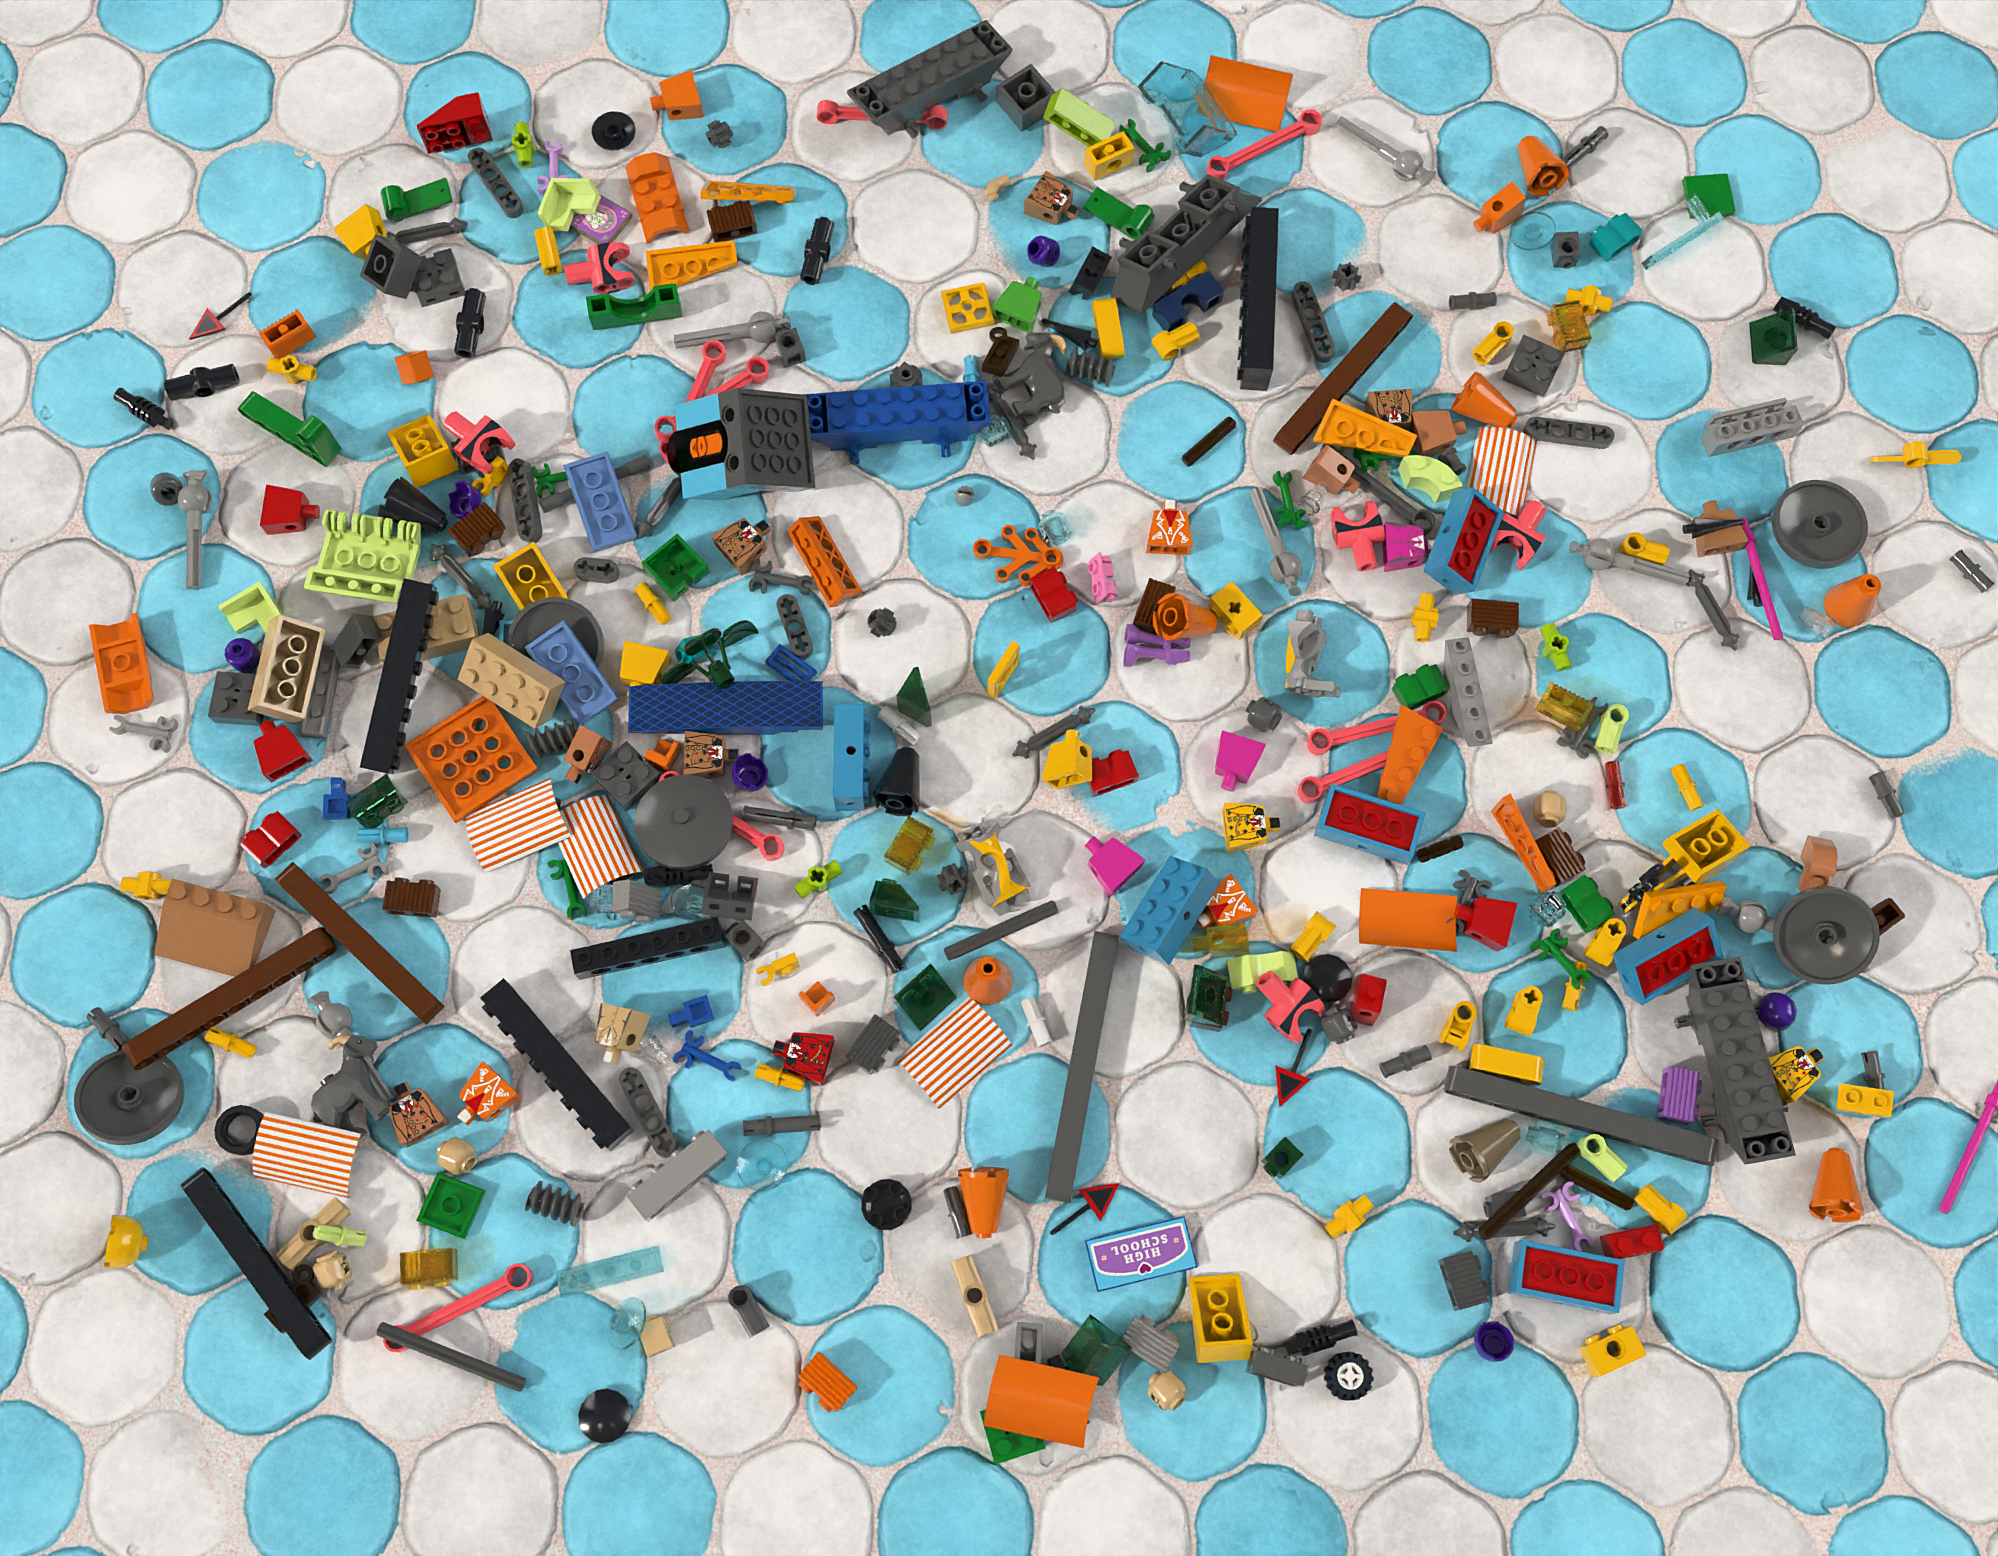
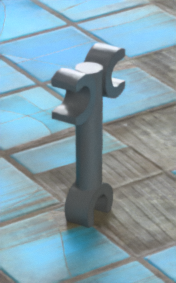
M757 558L755 560L754 566L756 571L754 578L749 581L751 592H753L755 585L760 584L762 585L761 593L765 594L767 591L766 582L798 588L799 592L803 595L810 594L809 588H804L802 585L804 583L812 584V577L804 575L796 579L771 574L770 572L773 568L771 561H768V565L765 568L759 567L760 559Z
M1596 696L1589 702V712L1576 734L1573 729L1565 727L1562 732L1569 739L1565 740L1559 737L1556 741L1560 746H1569L1582 759H1586L1589 756L1583 750V746L1589 749L1595 746L1593 741L1583 739L1597 716L1602 715L1609 705L1605 703L1602 708H1597L1595 702L1598 698Z
M1465 870L1458 872L1457 875L1465 880V883L1458 881L1453 883L1454 888L1458 890L1465 889L1460 899V904L1469 906L1473 895L1476 898L1487 897L1486 894L1480 891V887L1489 889L1492 886L1489 881H1479L1471 877ZM1456 918V936H1459L1464 930V924L1461 919Z

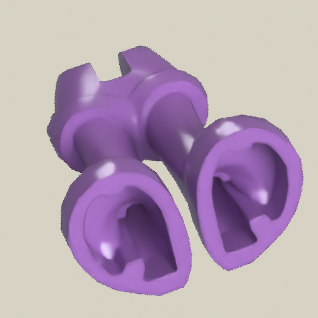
M1134 624L1126 625L1124 642L1127 645L1124 651V667H1132L1139 658L1165 660V663L1168 665L1190 661V652L1184 649L1190 647L1191 638L1168 641L1158 634L1143 632ZM1136 643L1157 644L1163 646V648L1145 647Z

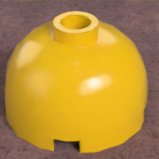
M112 1215L104 1268H124L137 1261L141 1251H146L148 1236L143 1235V1226L133 1217Z

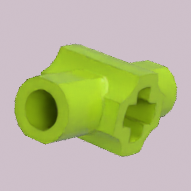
M518 122L514 125L515 135L511 137L512 144L518 156L519 166L521 168H530L533 165L532 155L535 154V147L529 134L528 124Z
M1554 623L1542 626L1540 632L1545 641V647L1542 650L1544 657L1553 661L1557 672L1570 668L1572 664L1566 652V648L1570 644L1567 636L1560 635Z
M834 859L821 868L817 866L811 867L808 870V876L793 885L800 898L803 899L814 891L823 892L828 889V882L842 874L843 871ZM818 875L823 881L819 883L817 880H814V877Z

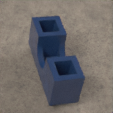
M1209 271L1202 275L1198 274L1186 285H1180L1175 288L1170 295L1160 297L1154 303L1152 316L1164 331L1171 332L1186 324L1188 312L1184 309V305L1195 304L1205 313L1222 302L1224 289Z

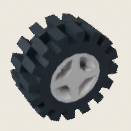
M1342 1352L1329 1359L1328 1365L1324 1368L1325 1376L1323 1377L1327 1383L1325 1386L1331 1391L1333 1396L1338 1397L1340 1400L1353 1401L1367 1395L1368 1390L1372 1388L1371 1382L1374 1381V1377H1372L1373 1369L1369 1367L1367 1359L1354 1352Z

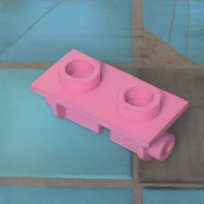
M1099 552L1089 561L1088 565L1095 604H1099L1103 599H1106L1107 602H1113L1117 596L1115 580H1107V578L1114 576L1112 560L1109 559V556H1102L1101 552Z

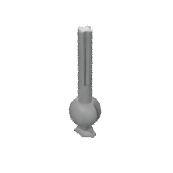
M1342 116L1336 122V128L1392 163L1394 174L1398 179L1402 181L1418 179L1423 187L1428 185L1434 178L1436 171H1429L1423 168V159L1416 151L1405 150L1400 153Z
M760 311L750 317L749 323L674 335V342L676 348L705 344L710 340L725 341L751 336L753 340L759 343H768L775 338L774 334L777 331L783 330V328H792L790 317L782 320L774 319L772 314Z
M198 470L183 473L188 485L179 491L177 498L178 505L187 513L186 588L194 590L201 588L202 514L209 510L212 502L210 492L202 486L207 472Z
M1255 487L1250 492V496L1274 556L1269 566L1270 574L1278 583L1286 584L1290 596H1298L1301 594V590L1296 586V579L1301 575V561L1295 554L1286 551L1262 487L1258 489Z
M1597 538L1591 540L1587 545L1583 543L1578 545L1576 541H1572L1569 546V552H1578V555L1583 556L1584 563L1593 570H1604L1612 565L1685 586L1689 581V573L1615 552L1613 544L1606 539Z
M1727 896L1722 900L1716 911V916H1731L1735 927L1744 933H1756L1761 929L1773 933L1775 918L1767 916L1765 907L1755 900L1747 899L1739 904H1735Z
M320 991L308 999L320 1011L316 1017V1025L323 1035L327 1037H337L346 1034L353 1035L349 1029L352 1025L350 1010L340 1003L332 1004L329 1000L328 991ZM363 1057L362 1059L372 1080L374 1092L381 1099H385L388 1102L392 1101L394 1096L372 1063Z

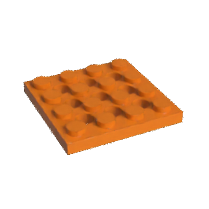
M481 696L404 745L455 823L460 822L474 811L485 806L539 771L495 704L484 696ZM478 721L486 722V727L482 731L474 730V725ZM456 735H465V740L463 743H453V739ZM490 740H498L499 743L496 749H486V745ZM443 747L444 754L441 757L435 758L432 756L435 748ZM474 752L478 754L475 762H466L465 759L469 753ZM502 759H511V764L508 768H499V762ZM456 766L457 771L453 776H445L447 767ZM481 772H490L488 781H478V776ZM461 785H469V792L466 795L460 796L457 794V790Z

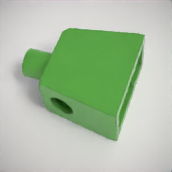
M1028 277L1024 284L1012 281L993 305L994 319L1026 333L1032 332L1042 299V293L1036 290L1039 285L1038 280Z

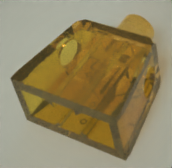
M1246 922L1207 927V936L1193 937L1194 952L1209 951L1210 958L1250 955ZM1217 940H1223L1221 944H1215Z

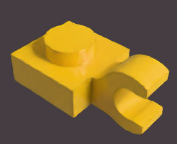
M499 456L489 463L493 470L489 474H484V478H478L472 483V486L477 490L480 487H484L480 491L483 497H487L493 487L498 488L508 476L509 466Z
M794 952L771 962L772 964L758 967L756 972L758 975L763 972L768 974V978L761 981L762 986H768L773 982L775 975H791L796 972V968L800 967Z

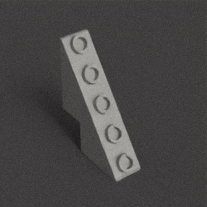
M1467 637L1445 640L1443 677L1448 683L1451 692L1450 714L1469 747L1493 744L1470 639Z

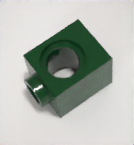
M1284 1137L1261 1162L1264 1164L1263 1169L1271 1177L1277 1176L1281 1179L1304 1154ZM1280 1153L1286 1157L1287 1163L1285 1166L1276 1164L1274 1160L1275 1154Z

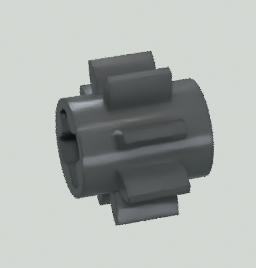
M714 120L707 125L710 130L705 134L713 147L718 146L723 149L731 144L729 139L733 136V133L725 121L720 123L719 120Z
M1351 262L1344 265L1339 264L1337 270H1334L1332 278L1336 279L1334 286H1338L1343 292L1348 289L1354 290L1356 283H1359L1361 276L1357 275L1359 267L1355 268Z
M886 607L883 610L880 608L873 610L867 620L868 627L871 628L870 633L878 638L881 635L883 637L891 635L897 626L896 618L893 617L894 612Z
M955 863L943 866L941 874L937 875L941 891L948 890L951 895L962 892L965 884L969 883L964 867L958 869Z

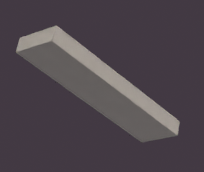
M322 645L306 717L302 722L300 732L302 737L327 739L340 670V662L333 646Z

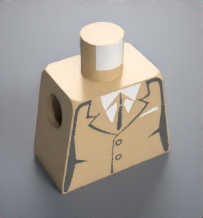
M601 1003L594 1041L596 1044L607 1046L603 1061L618 1065L622 1050L632 1053L637 1051L650 1019V1014Z

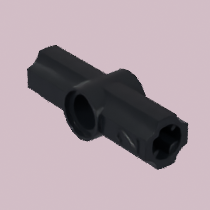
M826 217L815 219L811 237L807 239L805 244V259L800 279L809 285L819 284L824 263H827L829 259L834 222Z
M476 288L465 290L462 311L458 312L456 318L458 333L454 352L456 355L470 359L476 354L478 337L484 330L483 311L486 294Z
M234 364L213 369L196 367L190 370L188 375L165 380L164 387L168 398L172 401L192 395L209 397L217 389L239 384L240 379Z

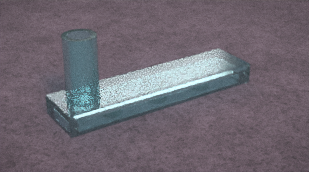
M1698 195L1689 199L1685 203L1699 225L1642 262L1646 270L1717 225L1724 219L1721 213L1718 212L1711 217Z
M654 1246L556 1271L560 1297L564 1298L662 1273L664 1269L659 1246Z

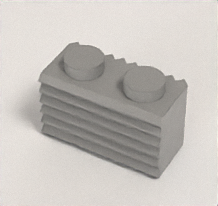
M630 879L613 882L612 912L620 914V917L624 919L634 918L637 923H651L652 919H658L662 916L660 914L662 911L660 909L662 907L660 904L662 902V890Z
M1141 1315L1140 1318L1134 1316L1118 1344L1161 1372H1165L1181 1345L1176 1342L1178 1337L1166 1329L1160 1332L1153 1327L1155 1322L1144 1315Z

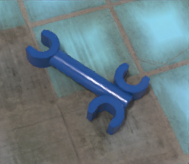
M692 1030L687 1031L685 1034L686 1042L682 1046L681 1051L674 1055L673 1062L677 1064L681 1057H687L684 1067L689 1069L693 1064L692 1057L722 1071L729 1081H735L736 1078L729 1074V1070L732 1067L741 1070V1065L736 1061L727 1063L698 1049L705 1042L704 1036L701 1035L697 1042H691L694 1032Z

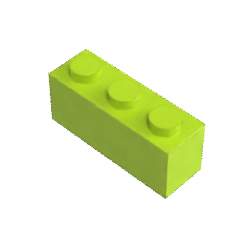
M1060 88L1050 97L1043 116L1045 120L1087 147L1110 138L1115 122L1105 114L1098 112L1088 103L1083 102L1070 91Z

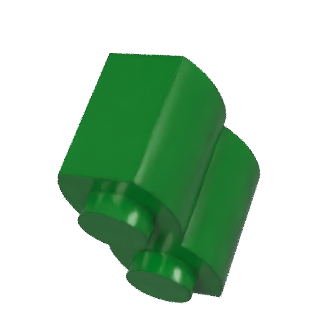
M1425 664L1419 667L1415 674L1408 675V673L1397 677L1392 687V691L1400 705H1404L1411 710H1415L1429 701H1435L1443 697L1450 689L1437 664L1432 666Z
M1585 874L1557 893L1562 904L1572 914L1577 924L1586 934L1614 915L1612 903L1606 897L1603 898L1599 894L1597 883Z

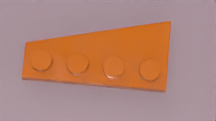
M1404 705L1399 706L1396 725H1394L1392 740L1386 754L1385 766L1375 795L1376 798L1399 805L1403 803L1444 729Z
M1511 793L1504 796L1491 810V813L1543 894L1557 884L1555 875L1543 858Z

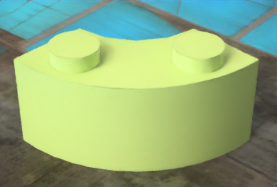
M1421 455L1405 456L1398 468L1405 489L1415 488L1422 490L1431 496L1434 503L1450 500L1453 492L1460 491L1462 488V483L1454 471L1441 461Z
M1278 951L1268 954L1244 955L1227 960L1231 988L1233 990H1242V994L1257 992V980L1267 971L1272 970L1287 987L1295 978H1298L1295 957L1292 952Z

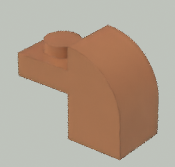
M1808 835L1800 856L1805 864L1797 885L1800 891L1813 887L1827 886L1829 878L1834 877L1837 867L1838 854L1833 841Z

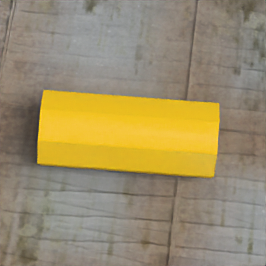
M545 226L536 229L534 234L544 275L560 274L563 269L553 228Z

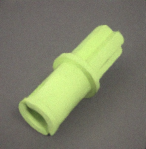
M318 1224L314 1228L313 1237L317 1240L335 1242L336 1246L347 1244L363 1247L367 1241V1236L363 1235H366L367 1232L349 1229L345 1225L333 1227Z

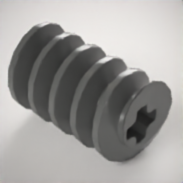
M1075 347L1070 354L1065 374L1070 369L1072 377H1075L1079 372L1080 379H1084L1088 374L1089 382H1092L1097 377V384L1101 385L1105 380L1106 387H1109L1115 366L1113 365V358L1104 363V356L1101 355L1097 361L1094 352L1087 358V350L1078 355V348Z
M572 718V725L563 720V728L554 723L553 731L546 725L544 726L543 734L536 728L535 736L532 737L528 731H526V736L532 753L538 759L543 758V751L548 756H551L552 748L557 753H561L562 745L568 751L578 728L574 718Z
M539 1181L532 1188L528 1196L525 1211L530 1210V1208L534 1214H538L541 1211L543 1217H548L551 1214L552 1220L556 1221L560 1218L561 1223L564 1224L570 1220V1225L575 1227L580 1220L584 1208V1203L581 1202V1194L578 1193L574 1199H571V1191L568 1190L564 1196H561V1187H558L555 1193H552V1184H549L543 1190V1182Z

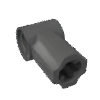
M736 1286L730 1290L728 1294L729 1304L736 1312L749 1338L770 1326L753 1297L752 1291L748 1287ZM739 1290H744L748 1295V1300L744 1305H737L734 1301V1295Z

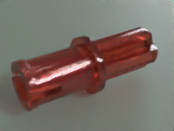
M1606 762L1605 770L1608 784L1605 787L1609 791L1610 808L1612 810L1627 807L1623 790L1625 783L1622 782L1619 762Z

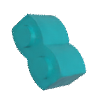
M1623 213L1620 216L1617 214L1609 220L1607 225L1604 227L1599 226L1592 232L1589 244L1606 262H1609L1622 251L1634 245L1640 239L1644 230L1627 213Z

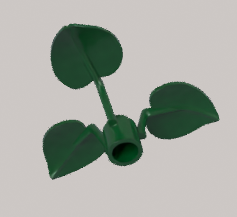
M742 620L727 628L723 632V637H721V631L718 628H713L691 639L684 646L685 653L688 656H693L703 650L711 662L708 666L709 671L707 672L694 661L689 664L682 662L669 669L662 676L661 683L676 684L697 669L709 681H714L718 689L726 688L734 682L735 678L730 672L731 667L728 664L725 647L749 635L759 634L757 628L752 622ZM716 641H718L723 662L720 660L715 661L707 648Z

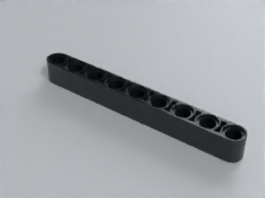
M201 1167L181 1183L183 1191L298 1350L308 1360H311L332 1342L330 1335L213 1175L206 1168Z

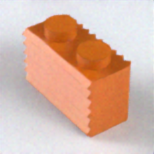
M296 309L295 312H291V315L287 314V317L279 319V322L275 321V324H271V326H267V329L263 328V331H259L262 340L277 359L283 358L316 338L300 311Z
M819 1351L797 1376L801 1379L798 1385L809 1395L814 1391L821 1398L818 1403L829 1413L832 1409L838 1412L859 1388Z

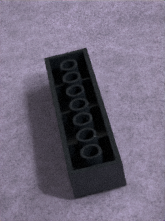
M1252 207L1250 216L1246 215L1245 228H1243L1242 232L1244 247H1242L1241 253L1243 267L1241 268L1240 280L1243 283L1240 288L1242 306L1239 309L1241 326H1239L1238 331L1240 346L1237 353V360H1240L1239 367H1237L1236 380L1240 381V389L1267 391L1273 372L1279 208Z

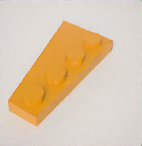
M1721 881L1645 892L1633 936L1640 939L1693 908L1703 913L1718 908L1724 899L1727 885Z

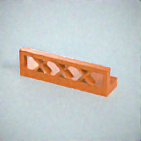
M820 516L798 518L787 532L829 607H837L845 597L859 596L862 590ZM810 524H815L819 533L812 529ZM821 543H823L824 545H826V546L828 547L829 551L826 550L825 548H823V546H822ZM832 562H834L835 564H837L838 567L840 568V570H838L837 568H835V567L833 566ZM843 581L848 583L851 589H846Z

